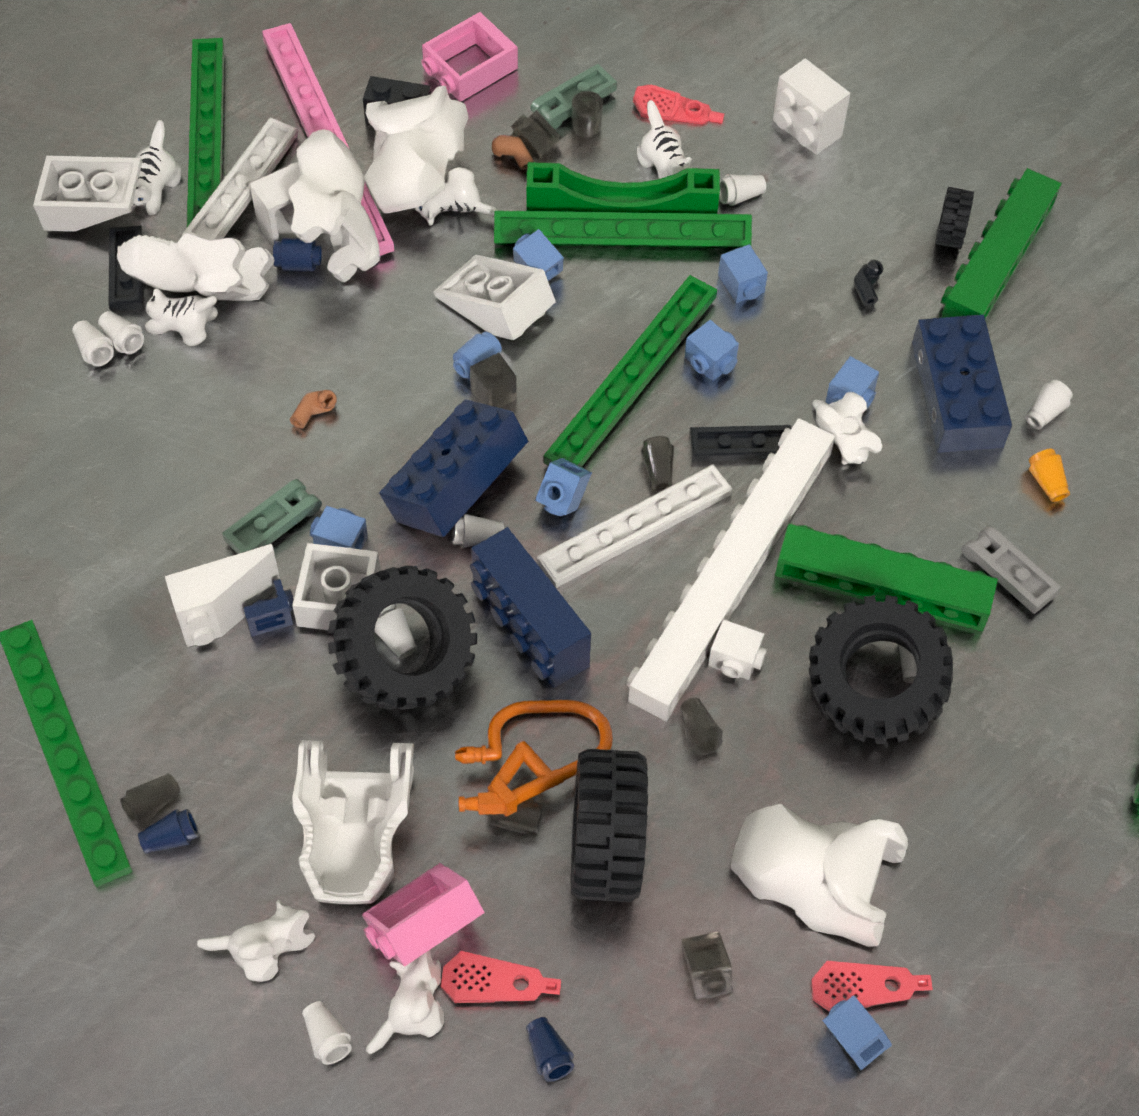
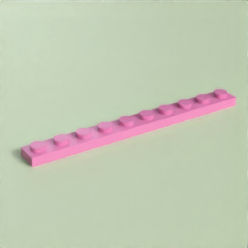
M291 23L263 30L262 35L265 45L307 137L309 138L312 132L318 130H329L348 147ZM365 183L361 205L366 210L375 230L380 256L394 252V243Z

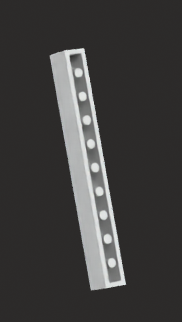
M799 418L792 429L786 428L778 442L779 450L776 454L770 453L763 465L762 471L764 473L760 480L754 478L746 493L748 499L745 504H738L735 507L730 518L731 526L727 531L721 530L713 545L714 553L710 558L705 556L696 572L697 580L693 585L688 583L679 599L680 607L676 612L671 610L662 625L664 632L659 640L653 638L644 654V657L647 658L641 668L636 666L629 675L626 686L629 687L628 702L667 722L711 651L722 620H730L830 457L835 435Z

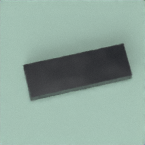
M142 225L109 228L108 305L112 312L143 309L144 283L126 274L121 269L117 259L118 246H122L124 242H127L134 236H144Z
M791 425L690 427L692 462L765 460L770 453L776 454L779 450L778 442L784 430L792 428Z

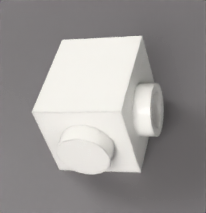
M723 619L710 651L708 666L721 670L728 677H741L749 680L754 668L761 669L767 653V649L762 648L764 633Z

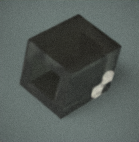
M499 352L470 366L471 391L480 403L500 408L517 399L516 375Z

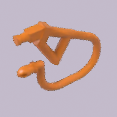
M576 700L520 701L502 708L490 721L488 727L489 748H486L485 745H481V747H461L455 751V760L462 764H474L475 762L486 764V761L500 760L502 757L501 728L510 718L521 714L575 713L587 717L594 722L599 730L600 742L596 749L611 750L613 744L612 729L604 714L584 702ZM522 741L515 746V749L487 788L488 792L478 793V796L458 797L459 812L469 810L478 811V815L504 814L507 817L517 812L518 804L575 776L578 760L552 771L527 742ZM524 762L537 776V779L511 791L507 786Z

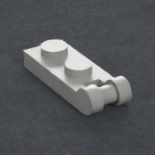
M986 526L978 533L976 540H969L962 546V553L970 562H976L993 578H997V582L1033 614L1052 600L1061 589L1060 585L992 526ZM986 549H994L995 552L991 554Z

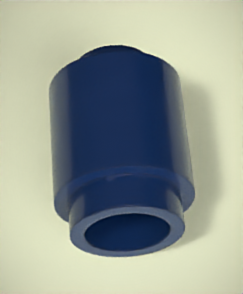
M283 238L282 241H275L273 245L274 266L282 267L283 271H315L316 265H321L322 262L321 245H316L315 240L311 243H305L299 238Z

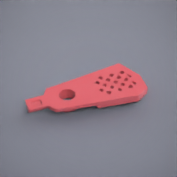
M652 84L637 86L633 97V103L643 118H649L647 102L650 100L654 101L662 120L701 125L708 121L722 124L725 113L711 111L708 104L682 97L680 93Z
M460 951L443 967L441 989L454 1003L535 1001L541 993L560 995L561 979L545 978L539 969L465 951ZM517 979H525L528 982V987L524 990H517L513 983Z
M826 961L811 980L813 1001L827 1011H830L838 1002L848 1000L853 995L857 996L858 1001L864 1008H868L874 1005L910 1000L914 991L933 990L931 975H912L904 967ZM885 981H895L898 985V990H888L885 986Z

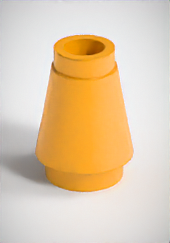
M1050 448L1040 451L1028 459L1030 463L1028 470L1051 502L1063 500L1070 495L1061 455L1056 454L1055 450Z

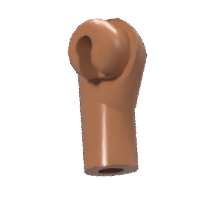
M500 135L492 141L491 149L494 155L498 157L502 155L513 156L521 170L527 168L528 162H534L519 137Z
M331 390L315 391L306 394L289 419L291 424L303 429L312 415L332 410L337 402L336 394Z

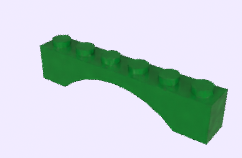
M528 162L526 211L718 213L720 169L686 168L676 174L657 180L622 183L587 177L570 170L560 163Z

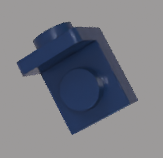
M280 579L273 581L277 598L258 600L250 606L243 607L251 637L293 625L290 611H293L294 597L291 589L284 591Z

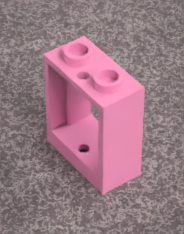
M481 12L422 44V66L425 72L430 76L433 75L442 86H447L448 94L451 93L460 102L518 69V47ZM474 44H477L491 57L461 76L445 62Z
M439 863L364 912L362 916L368 925L364 929V933L371 945L376 950L380 948L388 960L393 957L405 967L485 912L468 881Z

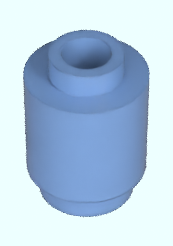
M486 331L482 334H475L453 354V367L455 371L463 378L473 380L478 378L498 360L499 353L502 351L500 342L493 334Z

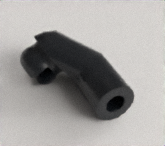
M875 259L870 260L868 264H864L854 277V286L864 306H872L878 301V296L873 286L879 280V275L883 273L884 268L882 263Z

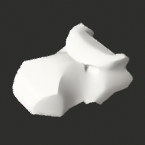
M447 86L436 87L433 93L427 96L389 105L385 101L367 104L366 115L368 122L374 128L376 134L373 163L364 178L374 200L383 213L398 212L422 206L442 190H445L444 176L447 162L453 160L456 153L464 151V128L468 121L466 105L460 101L451 100L446 89Z
M322 129L312 132L309 138L296 150L301 175L297 177L298 180L288 190L295 209L291 230L305 243H311L324 232L331 235L330 240L334 253L328 261L327 268L337 280L346 282L355 274L357 268L366 271L380 261L379 244L371 220L361 205L365 178L354 154L333 132Z
M190 233L184 234L178 242L173 240L167 241L155 236L138 235L124 242L117 249V259L121 269L134 279L154 288L171 292L198 291L206 297L215 296L217 300H259L269 288V284L263 276L274 263V257L267 249L256 247L245 251L243 244L234 238L210 241Z
M301 740L298 749L297 775L292 796L293 810L302 824L304 832L303 848L299 857L300 868L318 902L372 904L383 894L394 878L392 839L397 827L408 814L410 789L414 774V767L412 765L414 744L392 743L390 773L327 771V752L323 751L322 741Z
M777 804L756 810L746 816L734 848L730 868L738 875L753 896L759 900H772L793 908L796 915L812 930L842 936L868 947L878 946L884 930L886 913L870 905V900L882 859L891 863L902 862L908 847V838L902 827L895 822L882 819L870 820L861 824L840 821L821 826L804 820L783 804Z

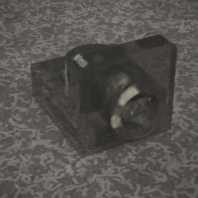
M537 110L528 118L523 114L511 125L514 131L510 136L519 137L537 160L543 157L562 139L559 133Z
M720 932L681 939L682 952L692 978L694 998L701 1000L731 993L733 991L732 965Z

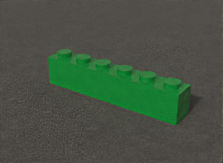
M1028 168L1021 179L1014 178L1007 193L1009 196L1008 200L1002 198L995 211L994 216L997 218L995 221L989 220L981 235V238L984 239L981 243L976 241L968 255L970 260L968 265L962 263L954 279L957 283L954 287L949 285L946 288L940 302L945 305L941 318L984 315L986 320L1053 208L1062 185L1061 182Z
M788 524L775 572L776 577L864 600L865 596L875 595L876 602H885L886 595L897 596L898 604L905 605L907 600L918 604V611L922 614L928 611L936 620L983 632L990 616L998 581L997 578L987 576L980 571L959 569L946 562H933L918 558L912 553H899L884 549L877 544H865L850 540L840 534L831 535L816 531L806 525L797 526L793 524Z

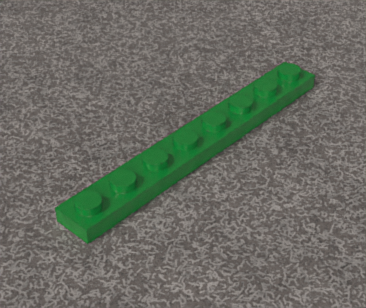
M223 38L192 39L187 227L222 182Z
M494 211V245H515L523 235H531L539 229L552 245L741 248L749 244L751 246L752 214Z
M691 275L687 277L543 455L544 464L549 466L550 462L563 458L580 467L584 465L716 299V288Z
M33 620L1 631L0 642L93 883L97 888L132 873V868Z

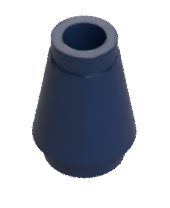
M176 809L147 827L144 831L138 833V839L145 854L191 845V840L199 837L196 822L189 809L183 811Z
M540 1017L531 1021L526 1026V1031L537 1073L543 1075L548 1082L567 1076L575 1066L572 1061L574 1058L573 1052L546 1017Z

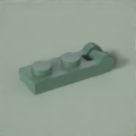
M596 64L536 98L532 102L530 110L537 117H542L544 119L543 123L550 130H555L567 118L616 91L617 81L599 64Z
M294 479L222 532L224 541L237 554L269 545L306 516L310 517L316 514L321 508L322 502L314 494L309 495L306 492V486L299 479ZM291 501H292V502H294V501H297V502H298V503H297L295 506H293V507L289 504V502H291Z

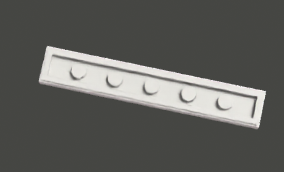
M270 117L183 232L182 236L190 233L210 241L223 239L252 200L250 183L271 174L296 140L298 129Z
M714 464L538 555L537 564L553 585L558 588L732 495V488Z

